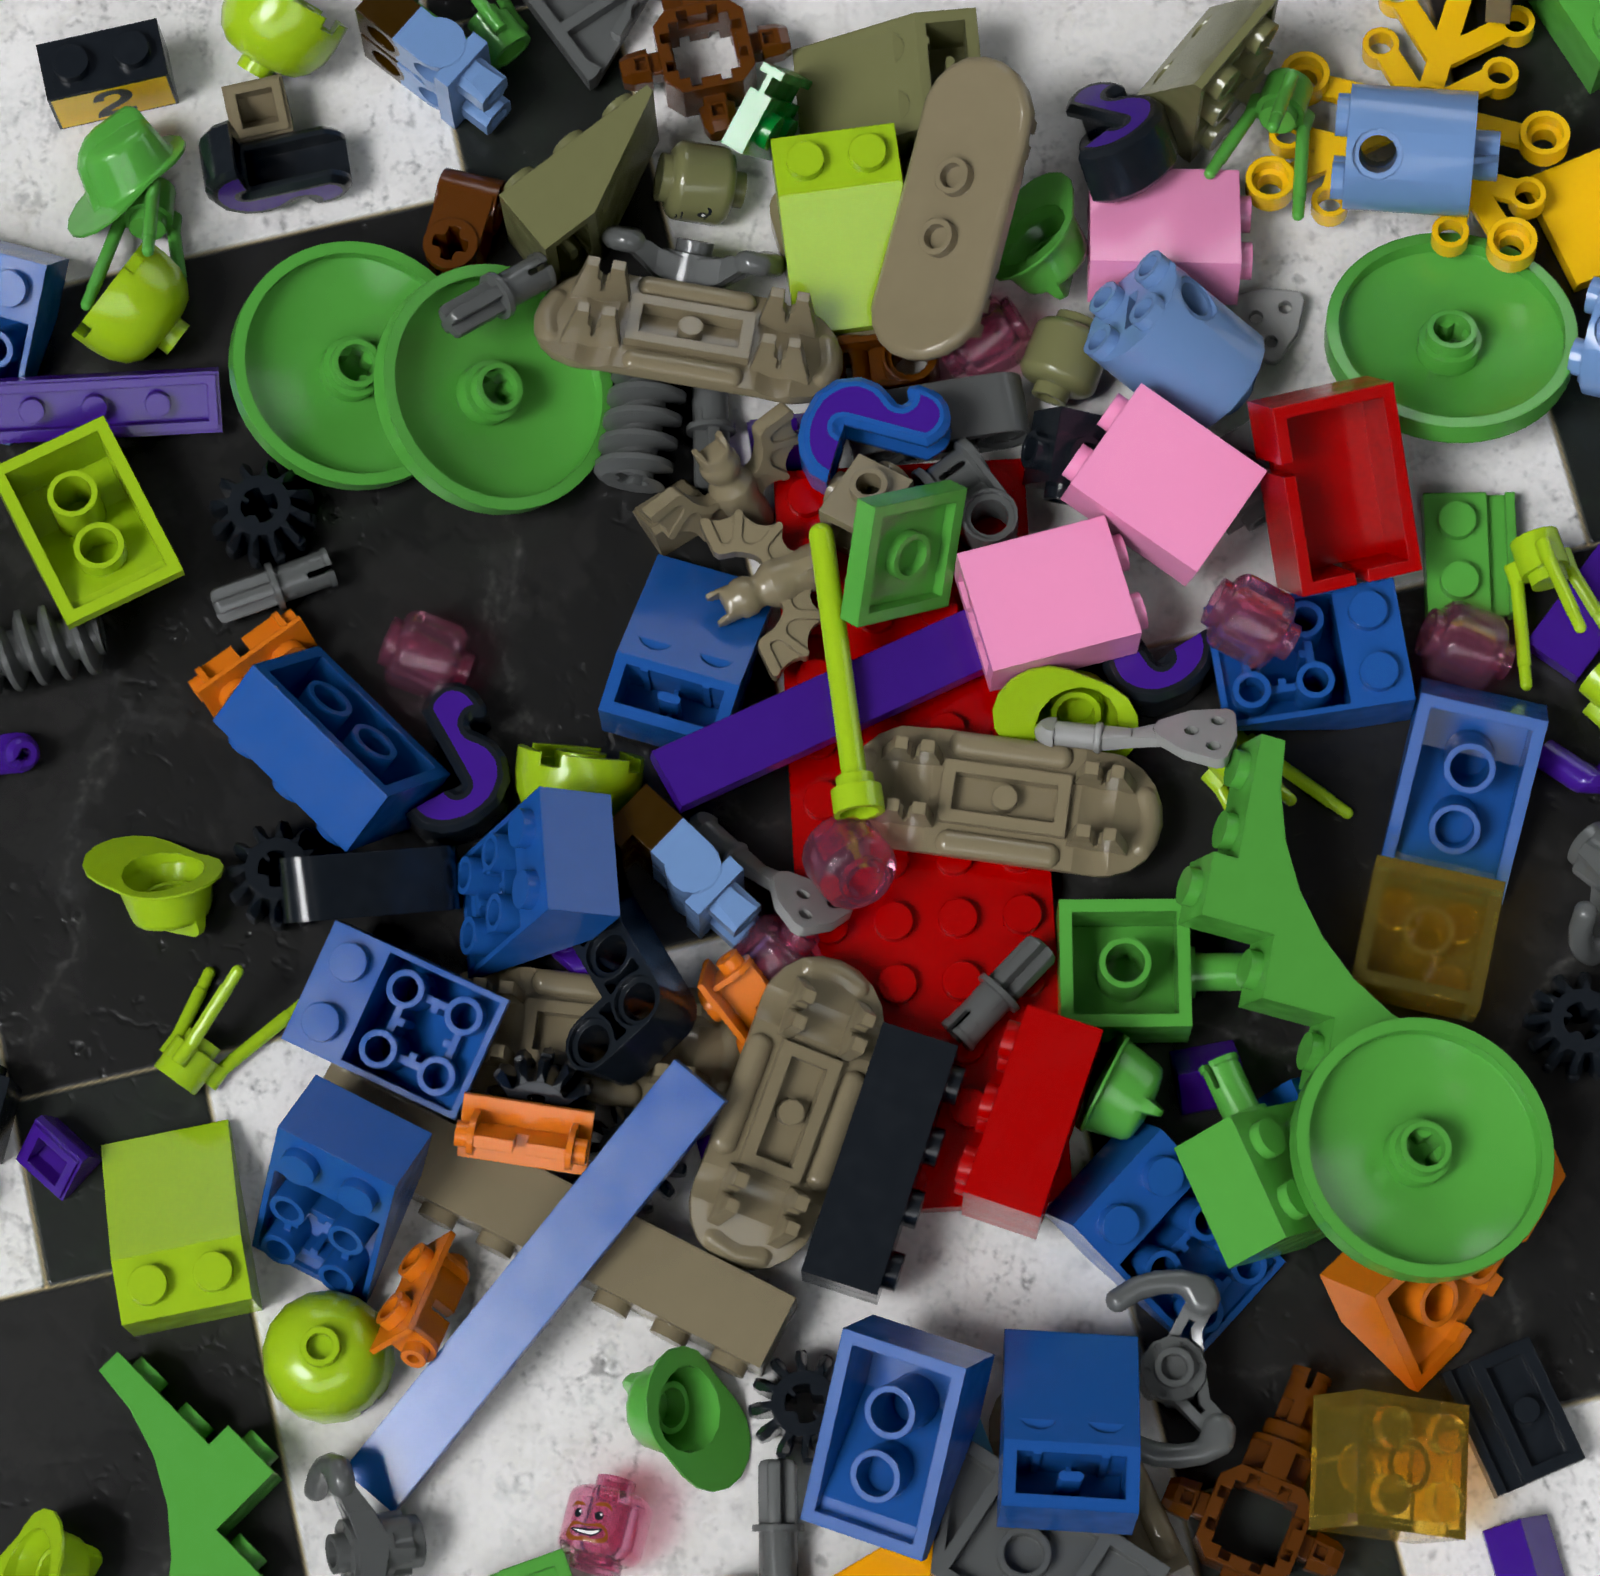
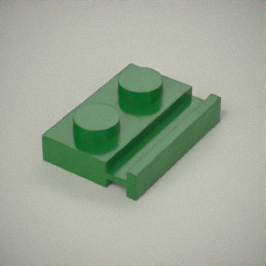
M763 62L759 70L766 73L767 76L760 89L749 88L721 143L743 155L771 161L770 139L795 136L799 123L794 120V117L800 106L794 104L793 100L800 88L809 90L813 82L792 70Z

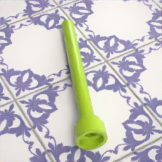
M820 522L811 527L809 542L841 774L835 778L836 787L830 793L834 818L843 822H857L882 815L885 812L882 784L875 781L874 773L866 768L847 623L840 619L843 594L834 531L827 523Z

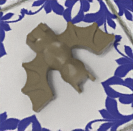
M779 403L754 422L752 425L753 452L750 460L745 465L741 464L736 450L729 445L723 433L718 430L715 433V440L700 452L697 449L691 450L700 466L699 470L702 477L708 482L709 493L701 497L689 496L677 487L672 486L647 503L642 509L643 513L652 522L661 523L660 529L670 540L675 539L681 533L693 532L706 542L700 529V520L702 518L710 520L725 519L732 516L738 509L742 510L743 514L756 524L772 525L774 511L766 499L764 491L773 482L778 480L785 481L790 478L786 469V460L794 445L798 444V434L793 431L791 426V420L794 416L793 411L786 404Z
M740 509L736 510L732 516L721 520L702 518L700 520V529L713 557L718 560L743 557L755 560L761 564L754 575L734 578L728 585L715 589L705 595L707 601L720 599L725 609L726 615L717 621L719 627L729 625L741 618L753 617L765 606L781 607L783 611L776 626L765 634L758 644V652L771 679L777 681L784 670L793 663L809 660L808 639L811 632L821 624L819 609L814 606L810 597L812 592H816L810 543L799 547L795 551L790 550L782 539V522L767 526L759 525L750 521Z

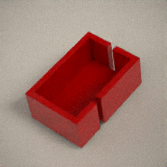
M1361 376L1247 401L1256 458L1269 461L1270 468H1265L1267 472L1260 481L1277 588L1306 597L1357 585L1356 578L1372 582L1423 570L1394 383L1392 381L1371 376ZM1341 563V567L1333 565Z
M1028 1004L1021 1023L1009 1019L997 1054L999 1059L996 1070L1004 1073L1001 1083L997 1084L988 1081L976 1115L978 1120L975 1131L983 1134L980 1145L978 1147L969 1143L966 1144L955 1177L954 1193L963 1196L962 1215L1035 1240L1037 1239L1055 1186L1053 1180L1056 1171H1060L1098 1058L1103 1029Z

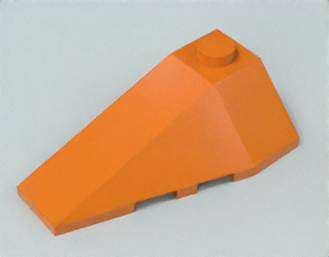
M1555 1149L1551 1191L1540 1218L1566 1177ZM1536 1225L1533 1227L1529 1235L1522 1242H1526L1528 1240ZM1342 1252L1320 1274V1277L1341 1322L1409 1389L1419 1392L1463 1347L1472 1332L1465 1323L1483 1294L1493 1297L1503 1281V1278L1496 1272L1504 1258L1487 1269L1466 1278L1441 1283H1415L1379 1274L1364 1267Z

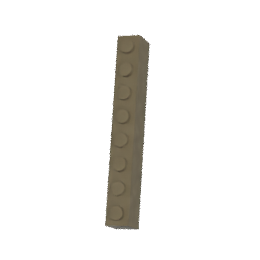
M332 1062L323 1077L432 1133L423 1172L412 1196L413 1200L422 1204L418 1213L427 1220L450 1231L453 1230L458 1222L480 1233L475 1242L497 1256L510 1260L514 1251L519 1253L573 1186V1184L544 1169L457 1156L458 1146H454L455 1124ZM638 1217L633 1219L581 1284L595 1292L591 1302L603 1310L622 1319H626L631 1310L653 1321L649 1331L655 1336L676 1347L686 1346L690 1340L712 1352L708 1362L743 1379L747 1370L762 1377L797 1309L796 1297Z

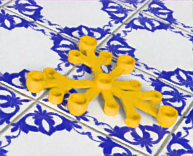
M1378 0L1381 12L1389 18L1399 20L1426 64L1419 81L1399 50L1398 36L1392 30L1384 27L1371 29L1365 34L1362 42V59L1368 67L1381 70L1391 86L1479 91L1478 100L1486 96L1502 100L1513 95L1517 88L1519 70L1511 59L1506 57L1491 58L1483 65L1482 70L1445 87L1450 70L1502 44L1511 48H1520L1527 45L1533 37L1535 17L1528 8L1521 5H1512L1510 22H1521L1526 27L1524 30L1514 32L1509 30L1505 26L1506 24L1488 22L1462 35L1473 0H1446L1437 30L1417 0H1405L1403 2ZM1381 43L1389 46L1391 50L1385 54H1377L1370 47ZM1300 51L1290 55L1281 66V68H1291L1300 71L1315 85L1309 106L1315 105L1321 100L1337 104L1339 93H1351L1352 83L1363 84L1330 76V69L1326 60L1319 54L1310 51ZM1494 73H1503L1510 80L1499 84L1493 82L1489 76ZM1538 111L1532 113L1523 123L1479 112L1477 114L1476 129L1501 131L1500 145L1518 149L1523 158L1535 166L1547 167L1561 161L1568 151L1570 127L1567 121L1555 112ZM1312 127L1310 131L1307 183L1324 175L1325 177L1322 185L1312 194L1311 215L1319 225L1334 227L1341 224L1348 214L1347 209H1342V200L1330 199L1334 155L1346 156L1347 137L1335 136L1333 132ZM1293 129L1290 133L1296 135V130ZM1270 132L1268 144L1275 156H1264L1256 159L1248 167L1245 177L1246 196H1251L1254 207L1266 212L1280 210L1292 200L1294 161L1289 163L1285 159L1295 158L1296 141L1283 143L1276 138L1279 135L1278 133ZM1382 135L1371 136L1362 143L1361 150L1364 155H1367L1393 141ZM1538 140H1547L1554 147L1541 149L1534 146L1533 143ZM1497 174L1496 182L1472 180L1468 218L1471 211L1487 235L1485 251L1488 261L1493 267L1502 272H1520L1529 267L1535 258L1538 237L1535 228L1526 220L1534 219L1543 212L1547 195L1544 184L1537 178L1525 176L1516 179ZM1271 184L1277 186L1281 191L1275 194H1265L1260 192L1259 189L1264 185ZM1528 192L1534 194L1538 200L1532 204H1524L1516 196L1520 193ZM1324 200H1334L1340 204V207L1334 211H1326L1319 204ZM1497 201L1508 204L1509 211L1515 217H1506ZM1441 216L1434 222L1431 232V246L1437 254L1452 258L1459 256L1466 250L1469 239L1467 217ZM1445 230H1453L1461 238L1454 242H1447L1439 234ZM1512 245L1517 247L1521 254L1510 256L1501 253L1500 249L1504 246Z

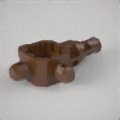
M661 0L663 13L653 25L656 52L647 54L646 49L627 54L619 60L624 89L636 92L648 85L653 90L654 84L663 82L668 107L684 117L699 115L707 137L711 141H721L736 114V107L741 105L750 87L757 88L756 63L763 61L775 64L784 61L792 55L787 27L777 23L757 26V31L749 33L743 8L730 0ZM715 30L719 31L720 38L730 37L738 67L731 68V78L722 79L721 74L701 77L702 84L692 85L690 77L680 79L672 49L680 47L679 38L689 36L690 42L709 38V32Z
M1292 1365L1291 1375L1274 1418H1266L1261 1432H1253L1242 1463L1221 1472L1214 1483L1211 1494L1201 1490L1203 1483L1185 1477L1170 1478L1161 1504L1167 1513L1185 1522H1188L1190 1517L1200 1521L1192 1539L1193 1547L1200 1563L1220 1571L1219 1576H1289L1295 1560L1304 1564L1302 1571L1318 1576H1335L1337 1574L1345 1549L1337 1540L1319 1531L1315 1537L1306 1533L1314 1510L1304 1490L1315 1461V1456L1310 1452L1316 1437L1311 1434L1327 1390L1333 1382L1328 1376L1317 1372L1310 1389H1307L1305 1384L1311 1369L1301 1365ZM1232 1488L1240 1491L1246 1489L1284 1505V1509L1293 1512L1272 1567L1266 1564L1259 1565L1223 1550L1221 1545L1211 1542Z

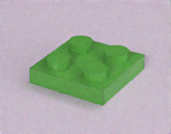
M949 479L858 498L840 619L858 628L949 606L967 494L966 487Z

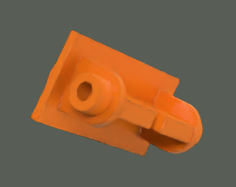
M291 609L282 615L275 611L271 614L270 618L241 638L245 646L250 650L240 657L230 645L203 666H198L194 669L197 676L187 683L199 700L204 702L213 718L218 714L253 664L318 646L299 615L296 616Z
M732 949L719 958L716 966L709 958L703 962L697 984V994L707 1014L716 1022L723 1020L736 1036V1044L741 1054L760 999L769 980L749 954L742 956L737 949Z
M465 1092L461 1120H457L455 1128L454 1146H458L457 1156L581 1175L589 1165L595 1111Z
M449 1231L428 1245L423 1242L417 1244L402 1260L398 1269V1274L402 1276L397 1290L383 1304L376 1317V1323L380 1327L369 1350L373 1355L392 1345L401 1352L400 1357L402 1361L410 1367L421 1368L426 1362H431L435 1359L450 1323L435 1312L432 1307L446 1318L454 1314L470 1280L466 1258L458 1253L448 1252L456 1235L454 1232Z

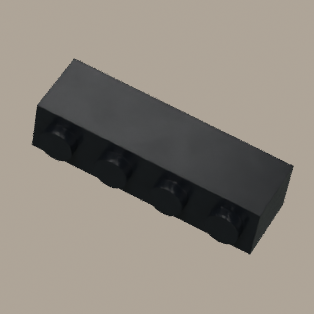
M883 1022L801 1269L802 1281L878 1305L882 1289L895 1291L906 1257L905 1253L895 1249L903 1226L915 1229L926 1196V1191L916 1188L923 1164L932 1167L936 1166L946 1135V1129L936 1127V1123L943 1102L955 1106L965 1077L966 1068L956 1065L958 1045Z

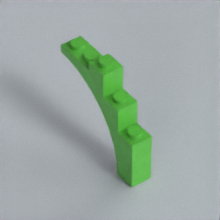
M1260 734L1237 746V749L1232 751L1231 758L1225 767L1224 784L1230 787L1226 809L1218 816L1212 834V846L1218 849V851L1211 852L1190 862V865L1183 870L1176 889V902L1182 905L1178 925L1250 945L1249 949L1243 953L1236 973L1237 986L1242 988L1238 1007L1310 1027L1309 1032L1303 1036L1297 1051V1068L1302 1070L1299 1090H1301L1317 1064L1339 1043L1365 1027L1397 1019L1398 1017L1390 1013L1352 977L1322 936L1300 891L1286 843L1281 795L1285 740Z
M117 1352L99 1369V1372L130 1409L154 1456L168 1508L171 1549L169 1576H264L259 1569L267 1562L266 1558L241 1533L232 1541L226 1536L283 1480L270 1467L279 1456L252 1429L241 1438L228 1425L209 1443L206 1438L214 1429L188 1402L178 1411L160 1393L169 1383L148 1361L140 1356L131 1364L124 1356Z

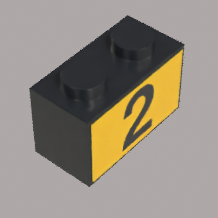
M157 18L36 45L47 101L60 130L105 120L124 106H132L142 112L179 103L168 49Z

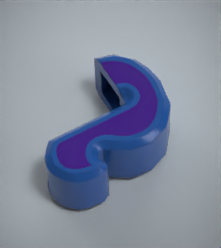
M862 377L836 379L815 393L801 419L798 444L802 470L811 487L824 495L829 482L838 471L846 439L929 461L941 454L950 443L952 429L948 404L940 394L920 385L910 386L907 390V403L900 405L878 383Z

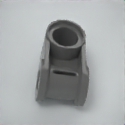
M962 437L954 443V451L928 469L924 470L918 467L911 472L910 476L914 486L950 479L967 488L959 542L966 551L1018 538V508L1013 498L1001 486L984 458L966 438ZM990 517L999 519L1006 524V527L1001 532L994 535L980 533L974 528V525L979 520Z

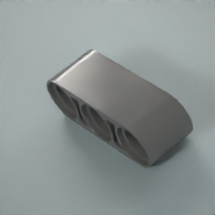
M995 372L918 384L940 394L948 404L951 415L952 433L950 443L941 454L929 461L940 460L953 452L954 443L962 437L971 442L979 453H985L1022 445L1027 434L1031 431L1020 374L1014 372ZM910 386L886 389V391L897 404L903 405L908 401L907 390ZM849 440L852 462L859 453L878 463L880 461H888L895 465H907L928 462Z

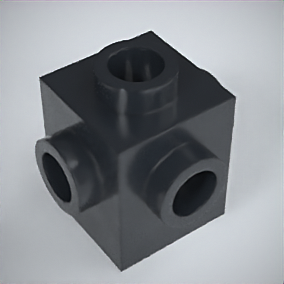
M1063 406L1034 411L1032 428L1027 434L1021 450V463L1025 468L1022 485L1044 489V500L1068 505L1060 498L1071 481L1061 474L1083 443L1094 450L1107 432L1097 425L1102 416Z

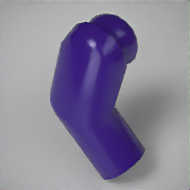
M1553 740L1547 741L1542 746L1538 769L1576 793L1600 794V763L1598 766L1588 763Z

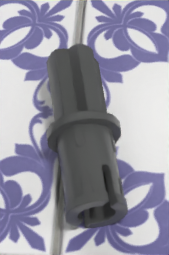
M535 251L528 255L526 259L499 274L488 272L482 275L479 285L441 305L438 314L442 321L441 326L447 334L451 333L455 338H461L497 317L503 320L510 318L515 314L518 305L556 286L557 280L553 266L549 265L538 272L536 267L544 264L548 259L542 253Z
M691 387L692 422L686 426L687 436L693 439V449H697L700 452L715 440V433L718 430L723 433L730 445V437L736 434V426L732 421H729L728 393ZM693 456L694 486L697 490L709 493L708 482L702 477L699 470L700 466Z
M325 547L317 552L272 567L270 562L264 564V571L213 588L210 596L217 618L221 623L228 624L275 606H279L280 611L287 609L286 602L331 586L332 588L338 586L335 572L332 569L309 577L307 576L311 571L332 564Z
M1033 936L1026 937L989 976L982 973L978 977L980 981L978 987L948 1018L941 1022L942 1026L959 1044L963 1042L964 1048L972 1052L976 1045L1009 1011L1016 1013L1020 1009L1016 1002L1054 964L1055 956L1053 952L1039 938Z
M766 1459L760 1461L758 1465L759 1524L752 1525V1532H759V1576H798V1532L804 1531V1524H798L797 1464L794 1460Z

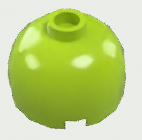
M224 0L221 9V26L226 40L242 53L237 65L259 78L273 76L274 72L292 78L310 75L325 65L348 29L337 20H335L330 30L324 27L323 24L327 18L321 16L323 11L304 0Z
M141 243L72 333V336L106 359L122 363L142 361L152 354L157 347L168 355L190 326L180 318L189 301L188 283L180 267L156 245L152 256H144Z
M532 743V747H529L525 744H518L515 766L516 791L521 803L539 786L611 794L612 816L614 817L641 789L645 759L642 756L622 751L619 752V760L606 759L607 754L602 753L601 748Z
M336 1290L306 1293L286 1304L270 1323L262 1347L264 1376L275 1397L298 1417L321 1424L350 1421L361 1415L362 1411L371 1407L375 1400H379L388 1389L395 1367L394 1346L390 1345L374 1355L369 1351L380 1327L376 1323L378 1312L361 1298Z

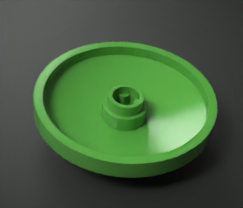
M1431 233L1403 237L1375 248L1357 260L1338 281L1329 301L1324 331V348L1327 362L1335 380L1338 382L1361 376H1371L1392 381L1394 383L1401 433L1416 438L1444 443H1473L1497 439L1526 428L1545 415L1558 402L1571 379L1570 370H1567L1568 359L1572 345L1578 337L1577 321L1570 301L1560 285L1543 267L1533 261L1529 267L1520 272H1502L1493 267L1486 257L1487 238L1469 235L1466 250L1459 256L1452 258L1440 256L1433 250L1431 246ZM1458 233L1439 234L1447 242H1454L1461 238ZM1504 246L1500 249L1501 253L1510 256L1521 254V252L1509 246Z
M337 241L316 245L291 255L277 264L256 285L243 304L231 334L228 360L229 378L236 406L246 427L260 446L279 464L288 470L292 469L296 475L308 481L341 490H375L390 487L414 477L397 457L382 428L374 395V363L382 333L390 317L412 292L437 277L431 270L415 259L386 246L368 242Z
M475 264L458 267L440 274L412 292L397 307L382 333L377 348L373 378L375 401L382 428L397 457L407 470L432 493L451 504L477 513L488 515L520 514L535 510L559 499L580 484L595 466V460L601 456L598 444L600 436L606 432L602 423L604 413L610 409L606 401L608 390L613 387V382L611 380V373L567 366L553 360L540 348L534 335V314L540 301L550 290L543 291L518 305L515 314L506 320L497 317L461 338H455L451 333L447 334L441 326L442 321L438 314L441 305L479 285L482 275L488 272L499 274L510 268V266L498 264Z
M1407 1017L1379 1022L1357 1031L1334 1047L1317 1064L1299 1093L1292 1115L1289 1138L1290 1160L1297 1189L1306 1209L1316 1225L1339 1250L1364 1267L1387 1277L1415 1283H1441L1466 1278L1487 1269L1518 1247L1529 1235L1538 1222L1551 1191L1555 1161L1554 1141L1545 1107L1536 1089L1523 1070L1507 1053L1487 1038L1458 1024L1432 1018Z

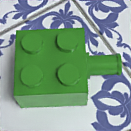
M1059 899L1056 914L1058 1015L1103 1029L1101 1043H1109L1120 1033L1130 1037L1132 1043L1188 1042L1193 1026L1192 998H1195L1196 991H1241L1242 988L1238 987L1236 983V973L1243 953H1195V947L1190 946V928L1178 925L1182 905L1178 904L1176 899Z
M1237 1052L1219 1056L1209 1061V1065H1202L1198 1069L1206 1081L1223 1120L1174 1148L1228 1269L1301 1250L1326 1237L1306 1209L1293 1176L1289 1138L1296 1101L1267 1107L1266 1103L1259 1104L1239 1062L1240 1058Z

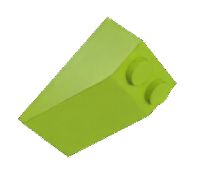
M894 123L770 139L772 170L791 306L796 303L798 291L810 293L815 315L823 320L835 335L874 330L871 317L872 300L903 188Z
M104 415L0 464V497L69 630L185 575Z
M227 1119L101 1145L110 1256L121 1325L135 1337L262 1311L230 1121Z

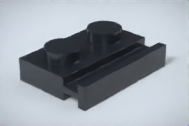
M1529 1336L1471 1360L1453 1370L1441 1373L1438 1377L1494 1499L1585 1459V1455Z

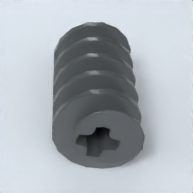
M612 373L611 380L615 385L608 390L606 402L610 409L604 413L602 423L606 432L600 436L598 450L602 456L595 460L593 472L606 485L620 490L648 494L662 493L665 487L662 483L655 480L654 476L673 473L674 463L658 456L659 452L677 450L679 442L674 436L662 431L663 428L680 427L683 420L679 413L667 409V405L685 403L687 393L680 388L672 386L671 383Z
M45 604L38 605L37 620L34 625H29L20 609L14 610L11 630L5 631L0 624V695L3 693L5 676L18 692L24 691L28 687L30 671L42 686L50 685L53 680L55 665L67 681L74 680L77 677L79 660L83 662L90 674L97 675L101 673L104 654H108L102 616L100 615L69 630L62 615L61 619L55 620Z

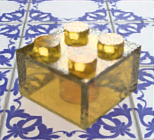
M1377 855L1370 874L1350 974L1380 1003L1473 1022L1482 1004L1506 882Z
M1366 1389L1314 1395L1309 1530L1411 1544L1466 1540L1470 1405Z

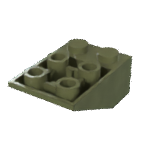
M1236 0L1209 7L1137 93V95L1156 98L1164 105L1179 148L1177 155L1188 163L1192 162L1203 147L1208 151H1212L1228 132L1232 123L1228 117L1240 103L1247 106L1251 94L1261 93L1267 77L1264 73L1265 68L1274 53L1269 48L1270 42L1279 28V25L1274 22L1278 0Z
M976 7L915 12L793 49L794 72L813 82L809 90L800 88L796 94L797 105L800 106L798 109L800 135L894 123L899 158H910L925 99L936 79L954 63L968 57H981Z
M648 85L644 86L634 95L625 93L617 97L606 107L599 121L584 132L578 129L566 135L555 146L552 156L535 168L527 166L516 172L505 184L504 191L499 194L510 244L523 259H526L528 255L535 251L542 253L548 260L536 267L537 271L539 272L552 265L556 274V286L568 278L579 275L588 255L603 259L608 247L603 243L602 234L607 227L619 225L659 142L654 94Z

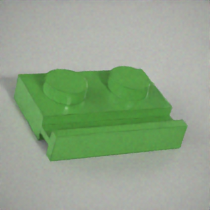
M1486 492L1423 493L1420 503L1425 621L1489 620V617H1507V620H1513L1511 589L1504 566L1515 561L1509 546L1517 537L1515 492H1505L1504 495H1486Z

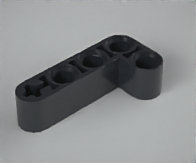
M617 870L620 917L593 940L572 946L602 998L580 1017L570 1029L566 1039V1054L569 1062L576 1069L611 1083L626 1086L641 1079L689 1034L697 1018V1005L693 994Z

